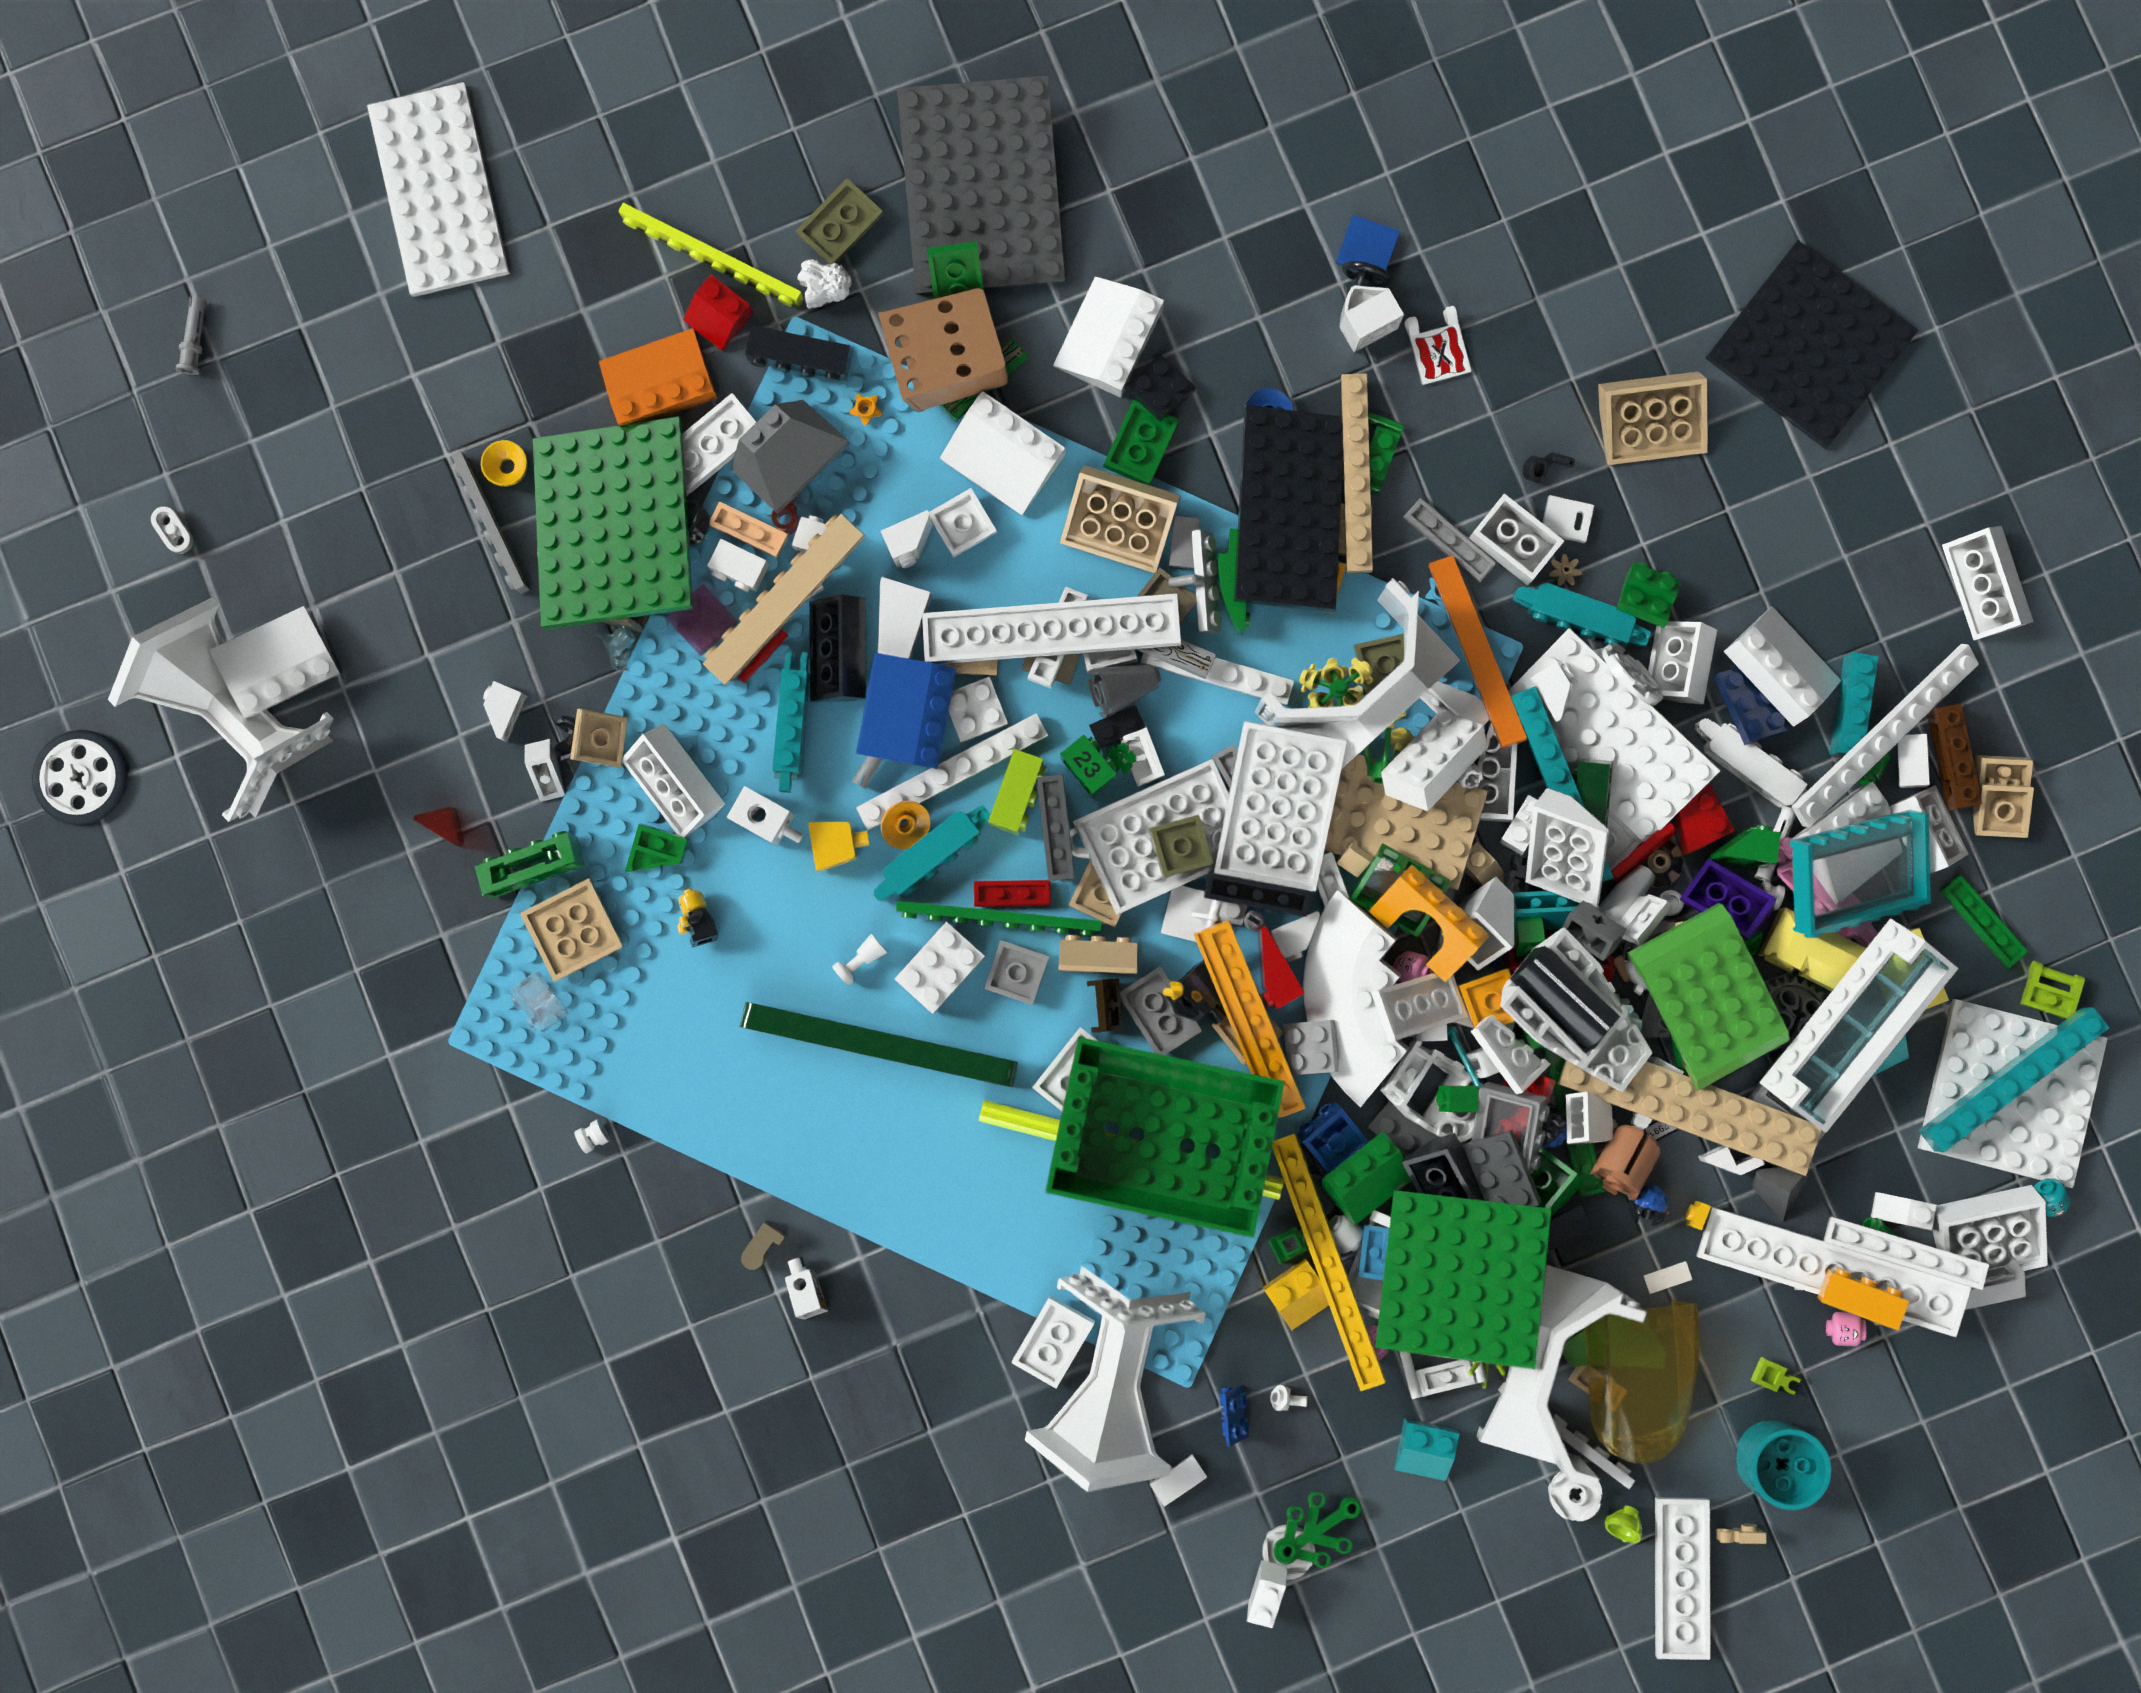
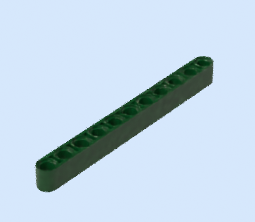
M745 1002L739 1026L1007 1087H1013L1018 1065L1016 1061L750 1002Z

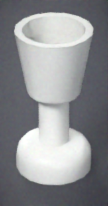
M872 933L857 950L858 955L849 963L844 965L841 962H837L832 966L834 971L848 986L854 981L852 972L864 962L869 964L888 953Z

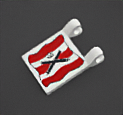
M1454 306L1447 307L1443 311L1447 326L1420 333L1416 317H1409L1405 321V327L1410 338L1422 385L1471 372Z

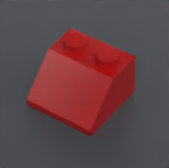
M710 274L694 294L683 321L723 352L754 313L750 304Z

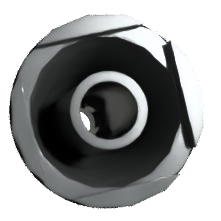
M1151 664L1094 668L1088 671V674L1092 675V678L1088 679L1090 695L1095 707H1101L1103 712L1099 714L1104 719L1111 717L1158 688V683L1161 682L1159 670L1153 668Z

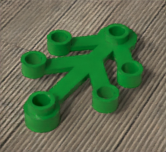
M1314 1491L1310 1493L1304 1530L1296 1538L1297 1523L1302 1521L1304 1512L1298 1506H1290L1286 1512L1288 1520L1284 1537L1277 1540L1273 1547L1275 1559L1285 1565L1292 1564L1296 1559L1314 1563L1319 1568L1328 1567L1331 1559L1327 1553L1323 1551L1313 1553L1300 1549L1308 1543L1334 1548L1342 1554L1349 1553L1352 1549V1543L1349 1539L1345 1537L1334 1538L1322 1534L1345 1518L1354 1519L1358 1517L1361 1512L1359 1501L1352 1497L1342 1498L1338 1504V1510L1317 1523L1319 1509L1324 1506L1326 1500L1325 1496L1320 1492ZM1319 1495L1320 1502L1317 1505H1315L1313 1503L1314 1496ZM1350 1504L1355 1506V1510L1352 1513L1348 1512ZM1297 1509L1299 1516L1293 1519L1291 1516L1292 1511ZM1342 1541L1347 1543V1547L1344 1550H1341L1339 1547ZM1289 1546L1291 1552L1288 1556H1284L1283 1550ZM1321 1555L1325 1556L1323 1564L1318 1563V1558Z

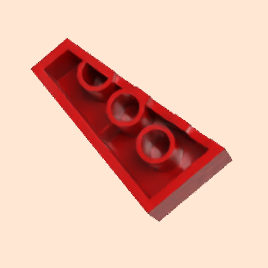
M1710 782L1674 816V827L1676 835L1678 834L1679 848L1682 856L1734 831Z

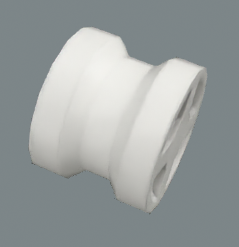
M1764 880L1759 888L1777 898L1774 910L1777 911L1782 904L1785 887L1781 885L1772 886L1769 881Z

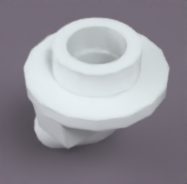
M1278 1385L1272 1391L1270 1401L1275 1410L1288 1411L1289 1405L1307 1407L1308 1397L1290 1395V1388Z

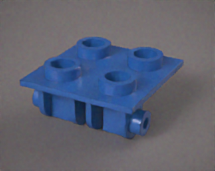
M1243 1385L1233 1389L1232 1387H1222V1392L1219 1393L1220 1406H1224V1408H1221V1412H1224L1225 1416H1221V1420H1225L1222 1422L1223 1436H1226L1227 1447L1248 1437L1250 1425L1245 1414L1247 1395L1243 1392Z

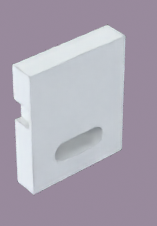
M1549 495L1543 524L1560 536V538L1585 543L1594 505ZM1577 513L1582 514L1579 531L1574 529Z

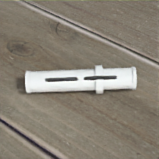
M1787 806L1781 808V813L1773 829L1775 832H1780L1785 823L1780 840L1789 836L1796 817L1794 810ZM1777 863L1758 868L1755 878L1771 882V877Z

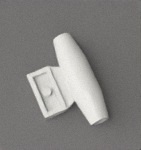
M1638 865L1618 882L1597 908V910L1627 929L1622 939L1640 946L1672 908L1667 900L1650 894L1645 896L1655 875L1643 865Z

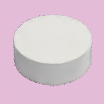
M1664 891L1658 896V898L1667 900L1672 907L1666 916L1677 915L1682 911L1684 902L1680 901L1681 894L1677 891Z

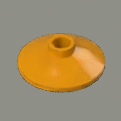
M901 801L894 804L886 811L881 822L883 838L894 848L909 849L928 834L931 823L929 813L921 804L915 801ZM903 819H906L903 825H899Z

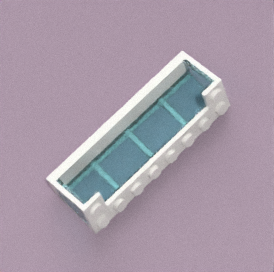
M1890 918L1760 1081V1084L1826 1133L1958 968L1925 940Z

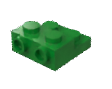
M1633 562L1625 575L1617 610L1664 628L1669 620L1672 604L1677 597L1681 580L1675 579L1674 575L1670 572L1660 573L1652 570L1647 563L1637 564Z

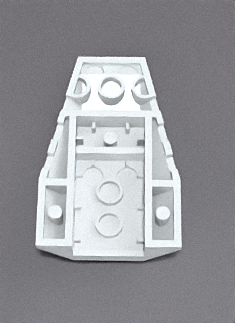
M1562 928L1534 948L1546 946L1605 1001L1620 1018L1604 1037L1593 1046L1584 1049L1519 986H1516L1510 978L1503 986L1500 1006L1536 1042L1616 1090L1623 1092L1651 1056L1652 1051L1636 1024H1632L1625 1005L1621 1004L1614 993L1616 990L1611 982H1607L1602 973L1604 970L1600 963L1566 928Z

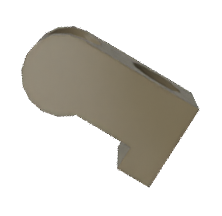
M765 1221L741 1255L743 1266L749 1270L761 1267L766 1260V1253L773 1243L781 1245L787 1234L770 1222Z

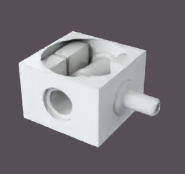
M746 786L742 789L727 815L728 819L776 846L780 844L784 835L797 843L803 838L802 833L789 827L795 817L793 813ZM765 811V819L757 822V815Z

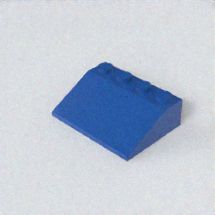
M874 653L856 754L938 769L956 668Z

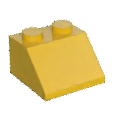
M1305 1258L1262 1287L1291 1331L1329 1306L1322 1283Z

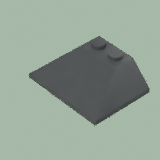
M804 400L775 404L739 439L731 470L778 514L850 442Z

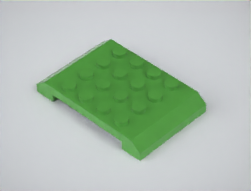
M1717 903L1628 952L1638 975L1643 978L1686 1063L1684 1067L1696 1089L1700 1090L1789 1041L1788 1030L1732 917L1722 904Z

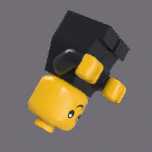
M693 888L683 891L684 894L679 897L678 902L685 916L679 917L680 924L677 925L679 933L681 935L688 932L692 934L690 938L692 948L717 941L718 932L714 920L706 910L707 905L703 893L699 890H693Z

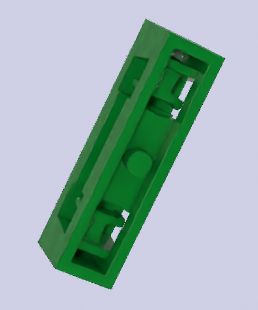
M561 831L553 834L552 838L548 840L532 841L529 843V847L508 850L506 855L499 858H486L482 864L475 866L482 895L496 898L584 866L585 863L578 837L566 831ZM546 857L549 858V861H554L549 864L542 862L512 874L511 871L505 870L510 867L516 869Z

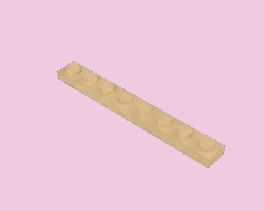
M1341 374L1346 573H1372L1367 374Z

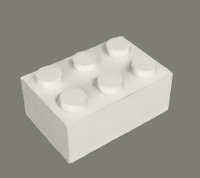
M1503 494L1469 537L1475 545L1526 585L1533 581L1564 542L1562 538L1506 494Z
M945 922L897 975L895 980L932 1014H935L985 959V956L948 922Z

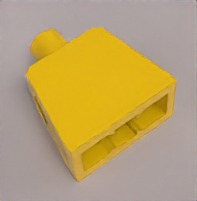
M850 822L808 823L817 872H823L857 859L856 848L870 846L868 830L853 833Z

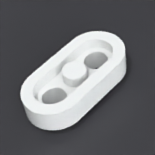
M159 507L154 510L151 515V523L167 548L178 554L188 552L193 546V537L179 515L169 507ZM170 517L169 524L165 525L164 520ZM183 537V544L178 545V540Z

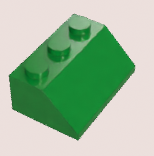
M1765 825L1750 827V830L1744 829L1742 833L1732 836L1707 855L1706 861L1709 858L1715 863L1749 868H1760L1776 864L1781 832H1775L1773 827Z
M1381 1132L1327 1174L1323 1179L1321 1187L1355 1226L1393 1196L1394 1190L1400 1191L1412 1180L1402 1164L1404 1158L1400 1150L1384 1132Z

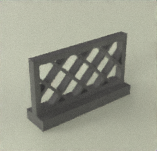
M1064 775L1037 777L1048 881L1071 882V879L1075 878Z

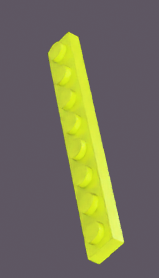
M622 203L619 213L623 218V223L630 228L636 229L639 227L645 230V234L652 239L659 240L661 238L667 241V245L674 250L681 251L683 249L689 252V256L696 261L703 262L705 260L711 263V267L718 272L725 273L727 271L733 274L734 279L740 283L747 284L749 282L755 285L756 289L762 294L769 296L771 293L777 296L778 300L784 305L791 307L793 304L800 307L804 299L801 291Z

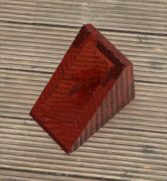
M450 806L414 816L413 820L455 846L463 847L465 844L456 808Z

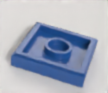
M1352 215L1336 264L1343 266L1344 263L1349 261H1361L1386 270L1400 231Z

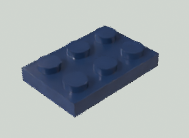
M1738 667L1720 672L1714 676L1744 745L1781 735L1791 730L1786 718Z

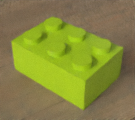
M1016 749L1013 750L988 820L991 827L1019 836L1020 831H1026L1030 820V815H1027L1029 807L1034 808L1038 798V791L1035 790L1037 777H1045L1047 767L1044 766L1042 758Z

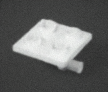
M1185 886L1171 890L1161 934L1196 942L1195 932L1205 930V928L1221 921L1219 914L1223 902L1204 898V891Z

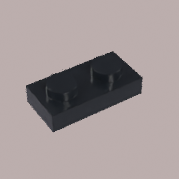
M1136 705L1089 725L1095 741L1101 748L1119 741L1123 736L1146 728Z

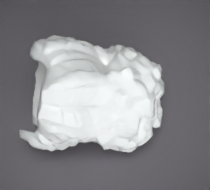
M813 259L803 261L801 264L802 270L798 274V280L800 285L807 287L805 300L808 308L821 307L826 302H838L844 300L849 295V288L852 285L851 277L842 265L839 266L837 263L823 266Z

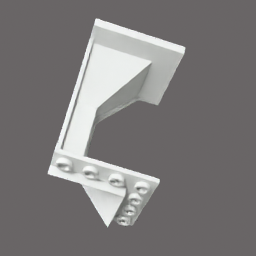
M1392 579L1385 585V589L1377 599L1404 629V661L1354 706L1288 709L1282 706L1268 692L1261 698L1255 713L1266 725L1346 739L1347 744L1342 770L1461 660L1417 614L1419 591L1410 597L1408 595L1410 593L1409 589L1401 581L1396 582Z
M212 597L133 636L108 700L116 707L129 699L138 698L202 716L247 763V774L232 806L222 814L230 822L237 817H245L249 812L256 818L277 773L333 742L328 734L330 733L329 727L334 718L328 712H325L319 722L307 729L284 726L267 709L244 719L209 652L210 649L223 644L214 620L220 604Z
M1546 1265L1536 1370L1510 1367L1504 1389L1485 1428L1479 1426L1476 1436L1479 1441L1554 1463L1570 1482L1596 1489L1599 1478L1578 1455L1566 1452L1548 1411L1547 1402L1566 1339L1600 1317L1610 1313L1644 1322L1646 1312L1639 1307L1640 1303L1635 1302L1634 1299L1628 1297L1629 1295L1615 1289L1607 1282Z
M1081 1266L1080 1274L1059 1278L1057 1288L1069 1290L1102 1315L1091 1372L1054 1419L1044 1428L1027 1431L1025 1441L1087 1492L1169 1476L1171 1466L1155 1452L1140 1389L1153 1327L1160 1324L1187 1320L1204 1323L1206 1313L1196 1307L1194 1302L1189 1301L1191 1292L1129 1300Z

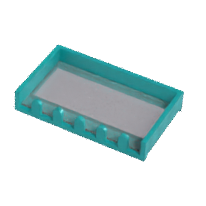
M1906 810L1790 840V847H1793L1794 915L1796 925L1793 927V931L1804 934L1806 938H1818L1825 932H1839L1843 927H1857L1861 925V922L1879 921L1881 917L1886 915L1897 916L1900 915L1901 911L1918 910L1920 906L1931 903L1928 813Z

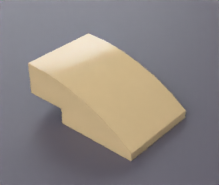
M1975 755L1974 765L1983 803L1973 806L1975 835L2028 838L2034 787L2030 786L2033 760L2026 757Z

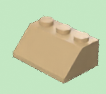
M1066 935L1065 940H1060L1058 970L1066 972L1136 974L1137 943H1132V938L1117 937V942H1106L1107 937L1091 936V941H1081V936Z

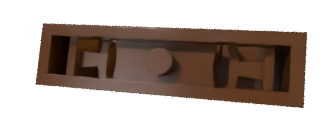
M1962 703L1931 710L1927 714L1947 810L1983 804Z

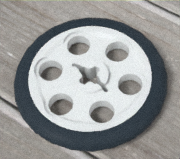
M88 730L68 731L56 736L38 754L32 772L33 791L44 811L58 821L73 825L91 824L111 813L123 797L128 778L125 760L117 746L104 735ZM83 745L86 748V755L82 759H77L74 754L75 749ZM57 758H61L64 762V767L59 772H55L52 768L53 761ZM100 758H105L108 766L104 771L100 772L96 768V762ZM77 772L84 773L82 783L74 780L77 778ZM60 783L63 786V793L59 797H54L52 787ZM100 783H104L107 786V792L102 797L97 796L95 792L96 786ZM81 795L85 799V805L77 810L73 805V801L77 796Z

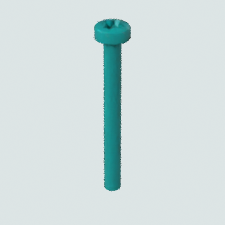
M1450 1027L1447 1029V1036L1451 1037L1474 1085L1478 1086V1090H1480L1482 1085L1456 1035L1458 1030L1456 1027Z

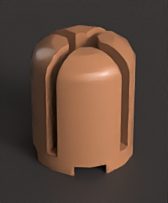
M1631 1125L1618 1126L1613 1130V1139L1607 1141L1590 1175L1594 1174L1599 1179L1602 1178V1187L1613 1195H1616L1619 1191L1631 1195L1629 1200H1636L1660 1155V1145L1652 1135L1648 1133L1643 1138L1644 1130Z

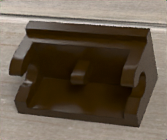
M1119 978L1086 981L1087 986H1095L1099 1027H1092L1091 1033L1123 1030Z

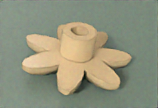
M1563 554L1561 563L1556 560L1551 561L1556 570L1550 572L1549 576L1558 577V586H1562L1565 580L1573 586L1575 584L1573 576L1582 575L1580 570L1573 569L1578 564V559L1569 562L1567 555Z

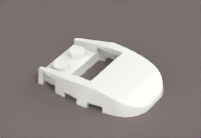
M1419 1040L1411 1041L1408 1051L1380 1091L1406 1118L1439 1137L1455 1133L1459 1142L1469 1140L1472 1137L1476 1112H1439L1436 1095L1423 1116L1407 1106L1408 1101L1432 1063L1448 1074L1441 1086H1475L1470 1075L1464 1070L1465 1066L1461 1063L1449 1059L1436 1049L1429 1050L1421 1046L1422 1042Z

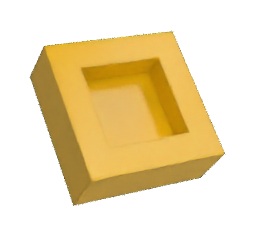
M1695 1201L1694 1205L1691 1204L1685 1216L1688 1219L1686 1225L1702 1230L1711 1206L1699 1201Z

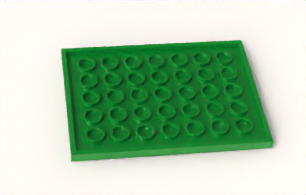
M680 417L627 424L621 427L613 426L533 438L541 627L546 630L693 609L683 432Z

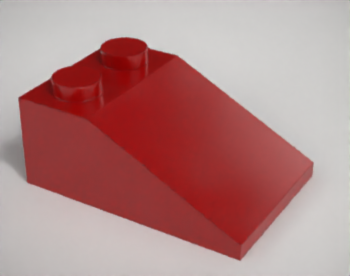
M1264 926L1257 930L1260 978L1263 993L1260 995L1266 1006H1272L1275 1010L1305 994L1267 927Z

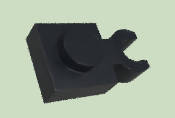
M1520 854L1511 855L1510 866L1512 870L1505 871L1504 885L1512 893L1531 892L1532 884L1525 882L1528 857L1523 858L1521 865L1519 862Z

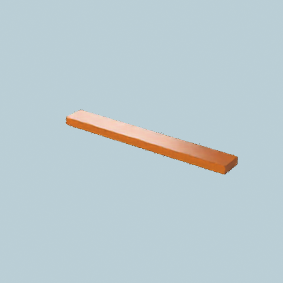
M1452 555L1429 563L1428 567L1501 748L1503 749L1526 741L1527 736L1454 556Z

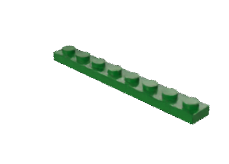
M897 901L896 912L902 913V918L917 919V914L927 915V920L942 921V917L953 918V923L968 924V919L978 920V925L993 926V922L1004 923V928L1019 929V924L1029 925V930L1044 931V927L1055 928V933L1070 934L1071 929L1080 930V935L1095 936L1096 932H1101L1102 921L904 901Z

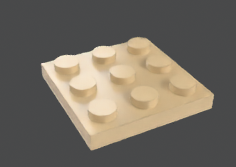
M589 878L520 913L553 982H557L624 948Z

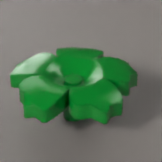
M1124 742L1118 744L1117 748L1111 746L1107 750L1108 757L1113 759L1112 761L1117 767L1116 770L1118 771L1121 768L1123 774L1129 773L1133 767L1132 763L1137 761V755L1133 750L1129 751V744Z

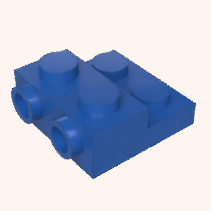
M1336 1102L1332 1105H1324L1319 1110L1320 1115L1313 1121L1308 1120L1304 1122L1299 1128L1300 1132L1297 1134L1300 1141L1328 1174L1369 1142Z

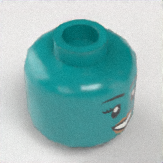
M2046 1178L2034 1185V1189L2045 1200L2046 1216H2060L2069 1209L2071 1199L2065 1185L2060 1180Z

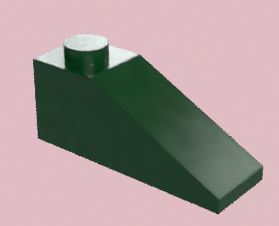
M1581 759L1578 765H1574L1573 780H1577L1576 787L1585 809L1608 828L1613 761Z

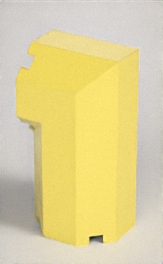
M1786 907L1780 908L1758 955L1760 957L1765 956L1764 960L1787 972L1792 973L1793 969L1799 970L1798 976L1833 991L1866 948L1835 932L1822 933L1818 938H1806L1804 934L1793 931V927L1796 926L1794 911Z

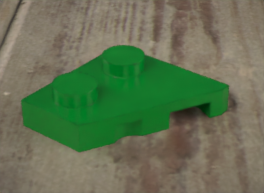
M638 824L625 871L632 872L681 864L689 838L645 824Z

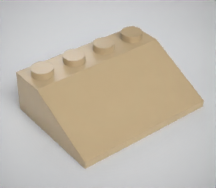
M1700 372L1598 384L1599 411L1607 465L1708 453L1707 378Z
M1084 465L1079 473L1060 544L1156 573L1181 495Z

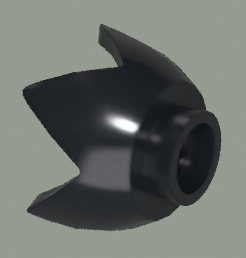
M561 716V719L554 721L556 726L568 734V737L553 747L554 750L567 754L560 756L559 761L568 760L571 757L576 721L574 717Z

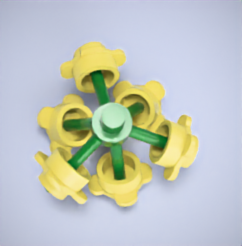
M1335 658L1328 659L1326 666L1319 671L1315 670V664H1311L1308 670L1304 669L1300 675L1299 682L1303 684L1301 692L1306 693L1307 689L1315 691L1318 685L1329 688L1330 693L1311 692L1308 695L1310 700L1308 708L1332 707V697L1337 698L1338 707L1343 706V704L1345 706L1358 704L1365 697L1363 687L1355 686L1348 689V685L1353 681L1357 684H1363L1365 681L1368 684L1373 683L1371 666L1365 661L1360 662L1357 658H1353L1351 660L1352 666L1349 668L1350 677L1344 681L1343 679L1348 674V669L1346 666L1338 664Z

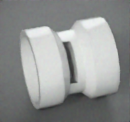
M599 1119L591 1122L587 1128H580L574 1131L579 1146L586 1154L593 1151L595 1146L599 1144L604 1145L610 1141L609 1135Z

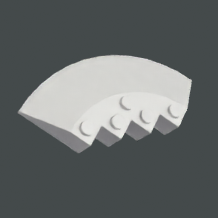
M1337 890L1322 912L1309 943L1303 979V991L1305 992L1304 1006L1307 1022L1334 1020L1339 1072L1329 1073L1341 1089L1361 1107L1409 1049L1399 1039L1388 1042L1371 993L1393 986L1402 976L1382 959L1398 938Z

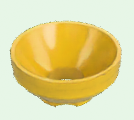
M508 440L492 443L485 449L481 457V469L484 476L498 486H513L521 481L527 472L528 461L524 451L519 445ZM505 460H512L515 467L511 473L505 474L501 471V464Z

